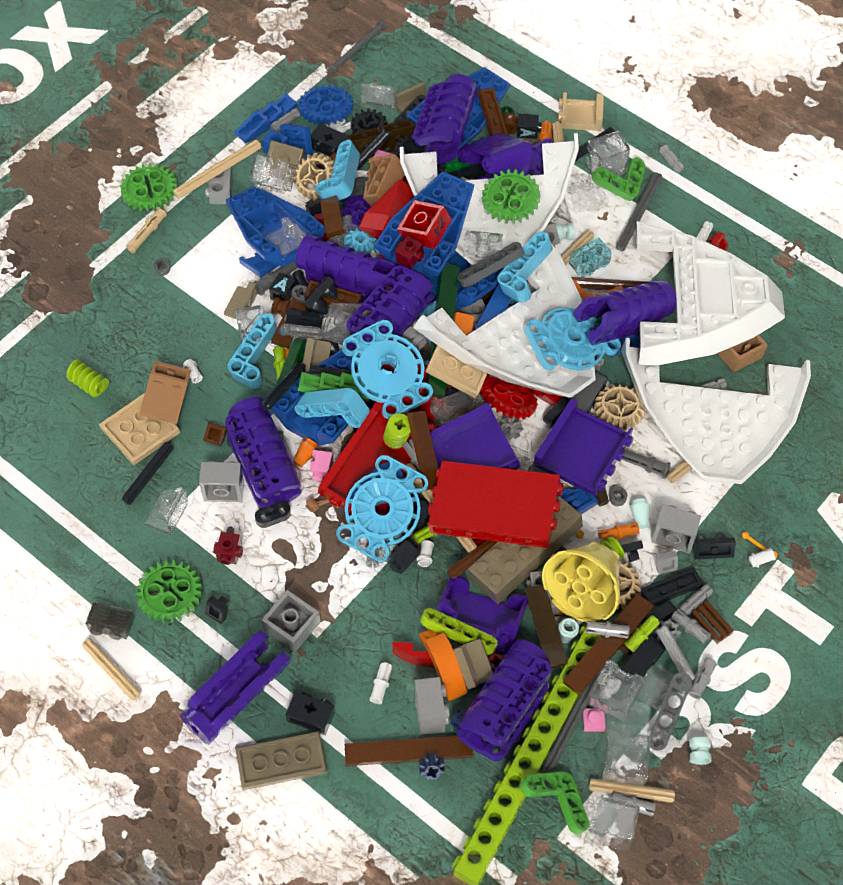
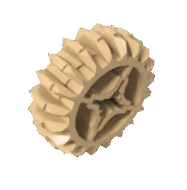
M313 153V156L307 155V160L301 158L303 163L297 164L299 169L294 170L297 175L293 177L297 181L294 183L298 187L297 191L309 200H316L321 197L315 190H310L307 185L313 184L316 186L319 182L331 178L335 163L333 160L331 161L329 156L325 157L322 153ZM323 164L326 169L319 170V168L316 165Z
M619 383L615 387L612 384L610 389L605 386L595 399V416L621 430L625 429L628 431L630 427L634 429L636 424L639 425L642 418H644L645 408L640 402L637 393H635V388L628 389V385L621 387Z
M620 559L618 560L620 592L629 591L625 595L620 596L615 612L619 610V607L624 610L632 599L641 592V580H638L639 573H634V567L628 568V562L622 565Z

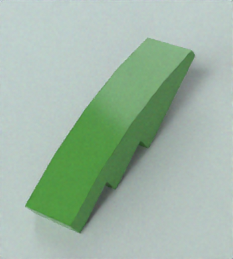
M304 372L301 373L297 391L306 393L350 388L356 391L362 399H369L357 388L350 374L342 372L341 376L338 377L322 372L319 377Z

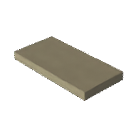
M319 731L235 748L242 791L327 774Z

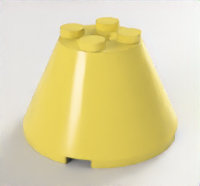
M597 542L558 552L551 556L544 565L542 572L544 589H548L553 598L551 600L553 604L566 615L583 622L606 620L615 612L620 600L619 555Z

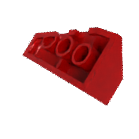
M399 179L365 212L358 228L378 240L391 218L411 201L413 192L410 185Z

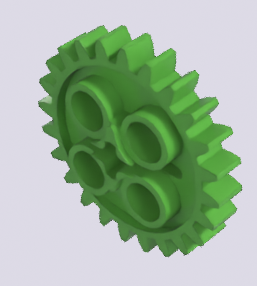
M151 163L148 164V167H145L144 164H142V168L135 166L136 170L130 169V175L125 174V179L121 180L120 191L124 202H127L128 206L132 205L134 210L139 207L140 212L144 208L149 212L150 208L156 211V207L163 209V204L168 206V200L173 201V196H175L173 190L177 188L174 173H170V169L165 170L164 165L159 168L157 163L154 167H152ZM145 177H148L153 198H150Z
M508 169L507 174L500 171L501 176L494 174V180L489 178V184H484L485 190H482V203L487 214H491L492 219L498 217L499 223L504 219L505 224L509 220L515 224L517 219L522 223L523 217L528 220V213L534 215V209H538V203H540L539 185L536 184L535 179L531 180L530 174L524 176V171L517 174V169H515L514 173H511Z
M165 560L164 566L157 562L156 569L150 566V573L143 572L145 579L139 578L141 585L136 586L138 591L136 597L139 599L137 601L143 613L147 612L148 618L154 615L155 622L162 618L163 624L166 623L167 619L174 623V618L176 617L182 621L181 615L184 614L189 617V610L196 611L193 604H200L198 598L202 597L201 590H203L202 585L199 584L201 582L200 577H196L197 573L195 570L191 571L190 565L184 568L183 562L178 566L175 560H173L171 565H168L167 560ZM166 577H172V579L168 581L164 580ZM183 587L188 588L186 591H179ZM153 592H159L157 595L151 596ZM170 602H174V603H175V604H174L173 606H171V607H167V606H166V605H167L168 603H170Z

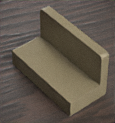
M422 82L396 94V109L400 114L417 96L427 95L426 84Z
M249 281L246 288L237 286L224 311V316L244 322L258 294L256 283Z
M307 338L303 364L306 365L304 373H307L311 367H316L330 357L331 342Z
M481 639L453 649L468 689L489 680L494 672Z

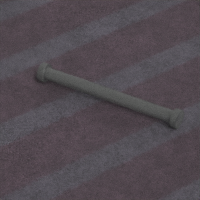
M381 20L377 22V25L334 64L331 63L328 66L330 72L335 74L340 66L377 33L386 29L385 23Z

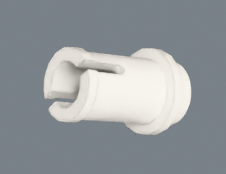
M188 359L183 363V368L190 369L192 383H198L203 379V376L196 367V361Z
M424 540L421 543V553L416 559L419 566L428 567L432 563L433 542Z
M772 548L756 554L751 553V556H748L752 568H759L761 564L776 560Z

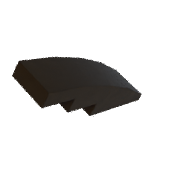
M543 584L525 589L541 648L549 659L551 669L567 665V658L547 590L544 589Z

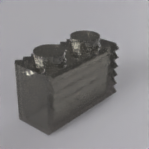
M93 602L85 624L89 632L94 635L100 636L105 634L115 640L127 639L135 616L132 610Z

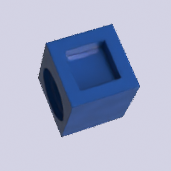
M272 129L262 139L263 152L267 154L271 140L289 145L288 137Z

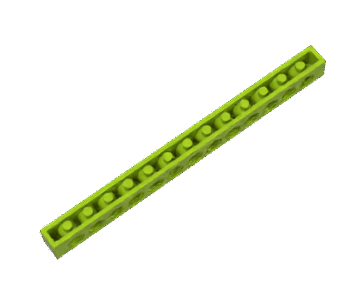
M586 624L582 626L579 632L581 638L579 641L575 640L570 649L572 654L570 658H567L568 664L561 666L563 671L560 675L556 674L551 684L554 686L551 693L546 692L542 703H544L541 710L537 709L532 719L535 722L532 728L527 727L523 738H525L522 745L518 744L513 754L515 756L513 763L508 762L503 772L506 776L503 781L499 780L493 791L496 793L493 800L488 799L483 809L485 811L483 818L479 817L473 827L476 830L472 838L468 836L463 845L465 851L462 857L458 855L452 867L455 869L454 876L469 885H479L526 798L520 786L512 787L509 782L515 780L520 783L522 779L530 774H539V770L578 697V694L563 684V680L579 663L576 659L583 658L592 646L586 645V642L595 644L602 636L586 634ZM564 692L567 694V697L562 698L558 693ZM554 709L559 714L551 715L548 711ZM546 727L549 732L542 733L539 731V728ZM534 744L537 745L540 749L537 751H533L529 748V746ZM522 762L528 763L530 768L522 769L519 764ZM501 799H507L510 801L511 804L508 806H503L499 803V801ZM496 817L500 820V823L493 825L489 822V819ZM487 836L490 842L483 844L479 841V838ZM471 855H476L480 858V861L472 863L468 858Z

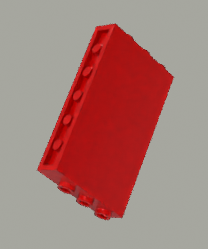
M376 402L362 425L354 433L318 486L317 493L328 499L330 504L337 508L341 507L345 510L349 491L357 481L369 475L376 468L375 463L378 457L386 455L404 465L411 463V458L403 447L393 449L384 442L383 434L389 420L382 414L384 403ZM387 406L386 412L394 414L396 413V408L394 406ZM428 423L430 432L437 429L435 425ZM410 432L409 437H408V439H407V442H408V443H409V440L412 439L411 432ZM382 460V461L379 463V465L384 464V463H388L389 461H388V460ZM401 469L402 475L405 479L407 477V474L403 469ZM388 503L376 505V513L381 516L388 514ZM349 504L348 507L349 516L352 515V504Z
M442 461L441 468H437L436 472L437 485H434L432 490L434 500L433 503L429 504L428 509L430 533L541 548L550 547L552 530L556 531L557 528L555 513L560 511L558 496L562 495L564 483L560 482V475Z

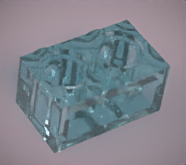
M597 238L571 252L569 265L583 278L593 274L601 267H606L610 263L612 251L600 238Z

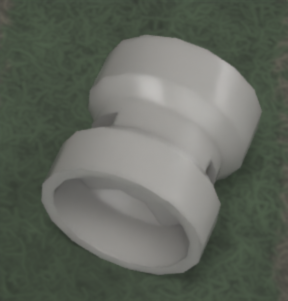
M411 326L403 333L402 338L411 342L420 351L425 346L427 337L419 334L413 328L414 326Z

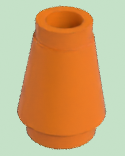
M309 438L301 441L293 463L302 468L313 457V450H317L318 444Z

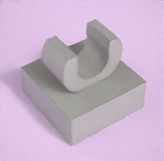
M666 548L658 550L659 555H656V570L658 574L678 570V555L676 551L668 552Z

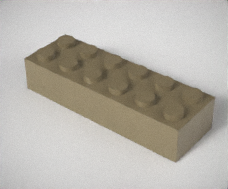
M558 496L560 511L555 513L557 528L556 531L552 530L549 548L497 542L468 568L470 580L495 603L499 604L529 577L530 572H534L583 527L582 515L560 496Z

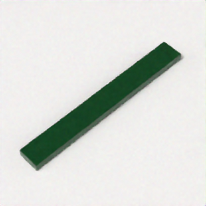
M447 263L439 275L435 312L443 308L454 321L458 288L457 277L460 267ZM432 341L430 346L429 361L437 346V344H435ZM427 373L426 383L432 386V396L442 399L445 396L446 383Z

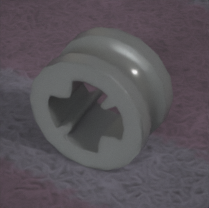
M159 258L153 264L155 273L159 276H165L171 270L167 259Z
M622 487L613 488L609 496L610 503L617 507L623 506L627 500V491ZM615 494L616 496L617 494L622 495L621 498L619 497V499L615 498Z

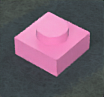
M604 708L585 709L582 714L584 732L605 731Z

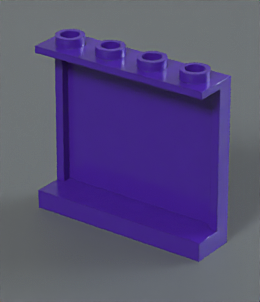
M570 399L535 454L533 466L549 474L560 475L561 480L596 497L599 490H604L608 475H613L616 469V462H621L624 457L625 447H630L634 439L632 436L633 428L630 427L629 431L625 432L578 409V401Z
M489 403L430 432L438 468H441L442 461L518 470L521 467Z

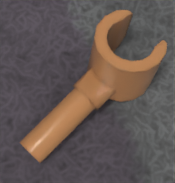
M310 497L306 500L307 505L305 507L310 512H315L320 506L330 502L328 499L316 502L313 497Z

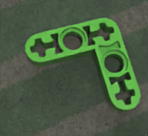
M639 157L633 158L627 166L624 179L602 167L597 168L592 173L591 178L595 184L627 201H632L639 194L645 171V162ZM630 176H633L636 179V182H633ZM612 181H615L618 184V187H615L612 184Z
M568 772L530 774L521 780L520 789L527 797L557 795L567 826L573 834L580 835L589 828V820L573 777ZM544 780L550 783L551 789L545 786ZM568 798L573 801L574 808L569 805Z

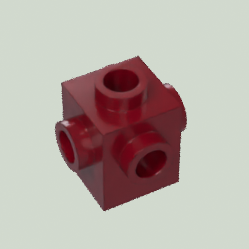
M407 236L397 246L395 251L396 262L412 270L417 262H420L424 257L423 243L416 238L413 239Z
M221 531L219 540L214 543L213 553L216 554L218 562L224 565H237L238 558H241L243 555L240 534Z

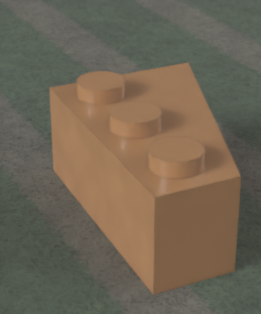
M395 154L369 158L370 169L367 170L369 178L365 183L363 198L371 207L399 179L402 180L404 177L400 159Z

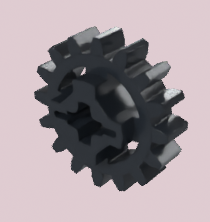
M367 108V112L361 110V114L355 113V117H352V133L387 125L388 121H386V116H382V112L376 113V109L370 111Z

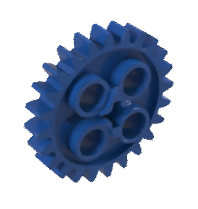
M322 84L321 88L315 86V89L309 88V92L305 91L304 95H301L298 104L299 112L304 117V120L308 119L309 123L314 121V125L318 123L324 125V123H327L330 126L331 122L336 125L337 120L343 122V118L347 119L348 115H351L353 98H351V94H348V90L343 91V87L337 89V85L331 87V84L325 87Z

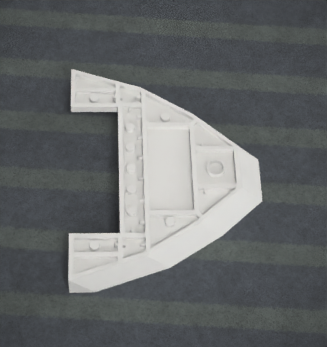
M574 134V141L542 144L544 175L530 176L531 180L535 179L536 184L539 185L540 203H538V209H534V215L528 213L529 219L527 220L523 217L522 223L518 219L515 220V224L511 220L505 224L504 219L499 223L498 217L492 219L491 214H487L482 203V190H485L484 184H489L488 179L466 180L474 184L475 187L455 251L473 266L511 243L520 242L522 247H524L536 233L543 232L564 199L579 150L578 134ZM400 147V163L415 197L438 176L437 153L405 154L404 148Z
M637 221L635 230L637 250L673 252L675 294L677 299V323L640 322V355L638 361L640 365H662L714 355L754 338L785 318L782 291L761 271L735 255L692 235Z
M553 245L551 253L527 278L529 283L536 289L527 302L516 303L467 336L443 308H440L428 317H425L423 314L413 327L461 362L509 383L548 394L571 398L595 381V367L576 371L557 365L551 371L544 369L524 332V328L530 320L535 319L541 322L543 317L551 310L564 307L576 309L582 302V298L558 250ZM530 326L531 331L538 332L536 327ZM538 342L541 348H546L543 342ZM546 358V361L549 364H554V361L551 358Z
M630 338L625 339L621 348L640 402L665 439L703 480L742 484L773 455L796 423L811 377L810 360H806L801 368L768 364L766 368L768 395L662 383L659 378V365H640L638 363L640 348L630 347Z

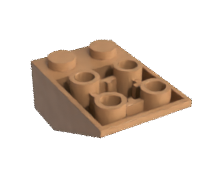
M757 335L717 354L734 373L763 358L768 344L760 335Z
M154 360L139 415L177 424L191 370Z

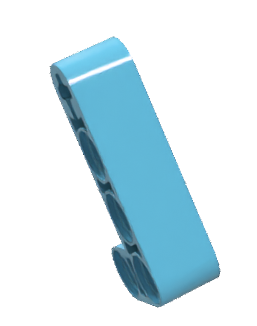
M345 140L339 145L332 177L319 182L315 187V191L322 200L337 195L339 200L349 197L353 191L360 153L351 140Z
M546 232L536 233L523 247V256L508 264L497 277L502 292L518 302H527L531 298V291L526 280L552 251L553 247Z
M265 313L258 318L228 363V369L232 378L252 389L259 388L263 383L260 371L254 365L277 329L276 322L271 314ZM241 367L239 371H234L236 368ZM251 376H257L255 379H250Z
M350 388L306 392L294 407L296 413L304 418L342 415L345 421L354 428H359L370 412L359 394Z

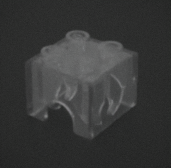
M619 131L588 141L587 149L591 154V159L589 160L588 157H585V166L591 175L599 167L605 168L616 175H622L626 172L630 147Z
M256 154L249 181L254 183V187L269 190L270 187V191L285 194V191L291 192L294 183L293 177L296 174L294 170L297 169V165L279 160L278 167L274 170L273 158Z
M608 659L588 695L587 704L626 723L644 688L646 678L636 673L635 675L627 674L618 667L617 663Z
M608 730L604 743L601 780L645 786L648 778L651 736L639 734L636 738H626L620 735V731Z
M607 794L597 796L590 817L586 841L628 852L634 839L640 807L636 806L633 801L614 800V797Z

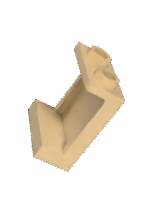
M563 92V99L559 98V109H562V111L558 112V121H561L562 129L601 131L604 94H597L596 101L566 99L567 93Z

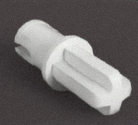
M387 662L380 664L377 677L373 680L374 687L369 700L375 704H382L386 688L389 687L388 680L392 665Z

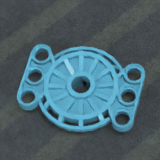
M564 307L551 310L543 317L541 322L535 319L530 320L524 328V332L541 366L549 371L554 370L557 365L576 371L588 370L600 362L604 353L615 355L621 348V343L619 339L591 345L587 335L592 329L600 326L602 319L601 317H591L589 320L577 322L572 314L575 310L573 308ZM530 326L536 327L538 332L531 331ZM538 342H543L546 348H541ZM607 343H612L615 349H611ZM546 358H551L554 361V364H549L546 361Z
M381 320L347 337L343 342L342 350L345 355L353 356L351 373L357 388L369 399L384 403L382 414L386 419H389L394 414H405L429 401L433 394V389L430 384L422 383L424 363L417 348L405 338L393 335L392 324L387 320ZM386 326L389 332L383 334L379 331V327ZM364 334H369L372 336L373 340L371 342H365L362 336ZM397 340L400 341V342H403V343L406 344L408 347H406V346H404L403 344L397 342ZM352 342L356 345V349L350 351L346 348V344ZM411 350H413V352L416 354V356H417L418 359H415V357H414L413 353L411 352ZM355 363L358 365L357 373H355L354 369ZM389 364L394 368V372L381 370V366ZM419 364L421 368V374H417V365ZM419 389H427L429 395L426 397L421 396ZM404 397H410L413 403L411 405H405L402 402V399ZM394 406L396 413H387L386 407Z
M386 455L380 456L376 460L375 465L378 472L364 476L349 491L345 503V515L348 524L341 525L336 532L340 542L380 563L387 561L390 556L387 546H393L404 541L416 528L421 510L417 493H423L428 488V480L423 474ZM382 460L390 462V467L387 470L379 468V463ZM398 470H406L408 473L405 479H398L396 476ZM369 478H372V480L367 481V482L364 483L363 485H360V484H361L362 482H364L365 480H367V479H369ZM418 478L425 481V486L421 489L415 488L413 484ZM356 488H358L357 492L354 495V498L350 499L352 493L355 491ZM414 502H417V515L413 513ZM388 503L390 506L389 513L384 516L378 515L375 511L376 505ZM349 504H352V508H351V510H352V515H351V516H349V513H348ZM415 519L412 528L408 530L407 527L410 525L411 520ZM343 529L351 531L349 539H342L340 537V532ZM403 532L405 533V535L402 538L394 541L393 538L399 536ZM361 538H366L369 541V545L365 549L358 547L357 543ZM389 539L390 542H389V543H385L384 540ZM378 548L386 550L387 553L384 558H377L375 556V551Z

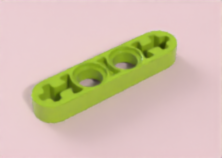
M425 609L420 618L422 625L439 634L445 633L446 637L461 644L481 639L487 655L493 654L498 642L493 636L435 609ZM445 625H449L453 627V629H449ZM464 634H469L470 636H472V638H469Z

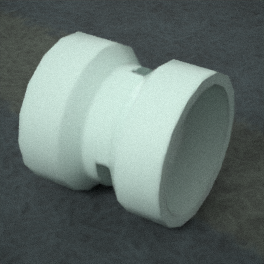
M573 222L566 225L556 224L560 241L563 239H575Z
M705 737L691 738L689 740V747L692 749L690 762L699 765L711 763V754L709 753L711 740Z

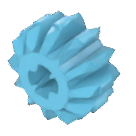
M356 228L354 231L350 230L346 234L343 246L351 247L357 253L362 251L370 254L373 250L374 239L370 238L369 234Z

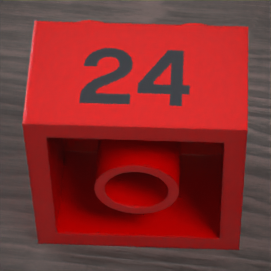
M414 200L397 230L403 239L407 236L413 239L416 238L423 243L424 247L435 249L452 219L444 206Z

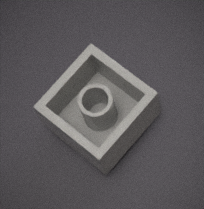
M216 461L201 462L199 485L204 502H243L244 478L241 463L234 461L227 463Z
M662 504L651 543L690 554L702 515H698L693 511L678 509L673 505Z
M288 590L261 620L265 632L294 652L299 649L321 622L319 611Z
M440 677L415 680L414 696L420 735L445 732V725L449 724L445 684H441Z

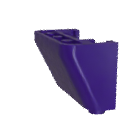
M496 133L462 146L457 154V162L481 164L484 171L500 175V171L507 174L508 169L511 173H514L515 169H517V174L524 171V176H527L533 148L532 144L528 141Z
M458 576L456 579H452L450 577L439 601L437 611L493 636L498 642L495 649L496 653L506 655L517 639L528 606L527 596L512 594L507 603L500 602L497 604L491 598L469 592L470 584L466 578ZM445 625L449 629H453V627ZM464 634L465 636L472 638V636H470L469 634Z

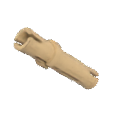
M158 208L151 218L146 219L144 226L126 244V248L130 252L135 253L148 236L158 229V225L167 216L166 212Z

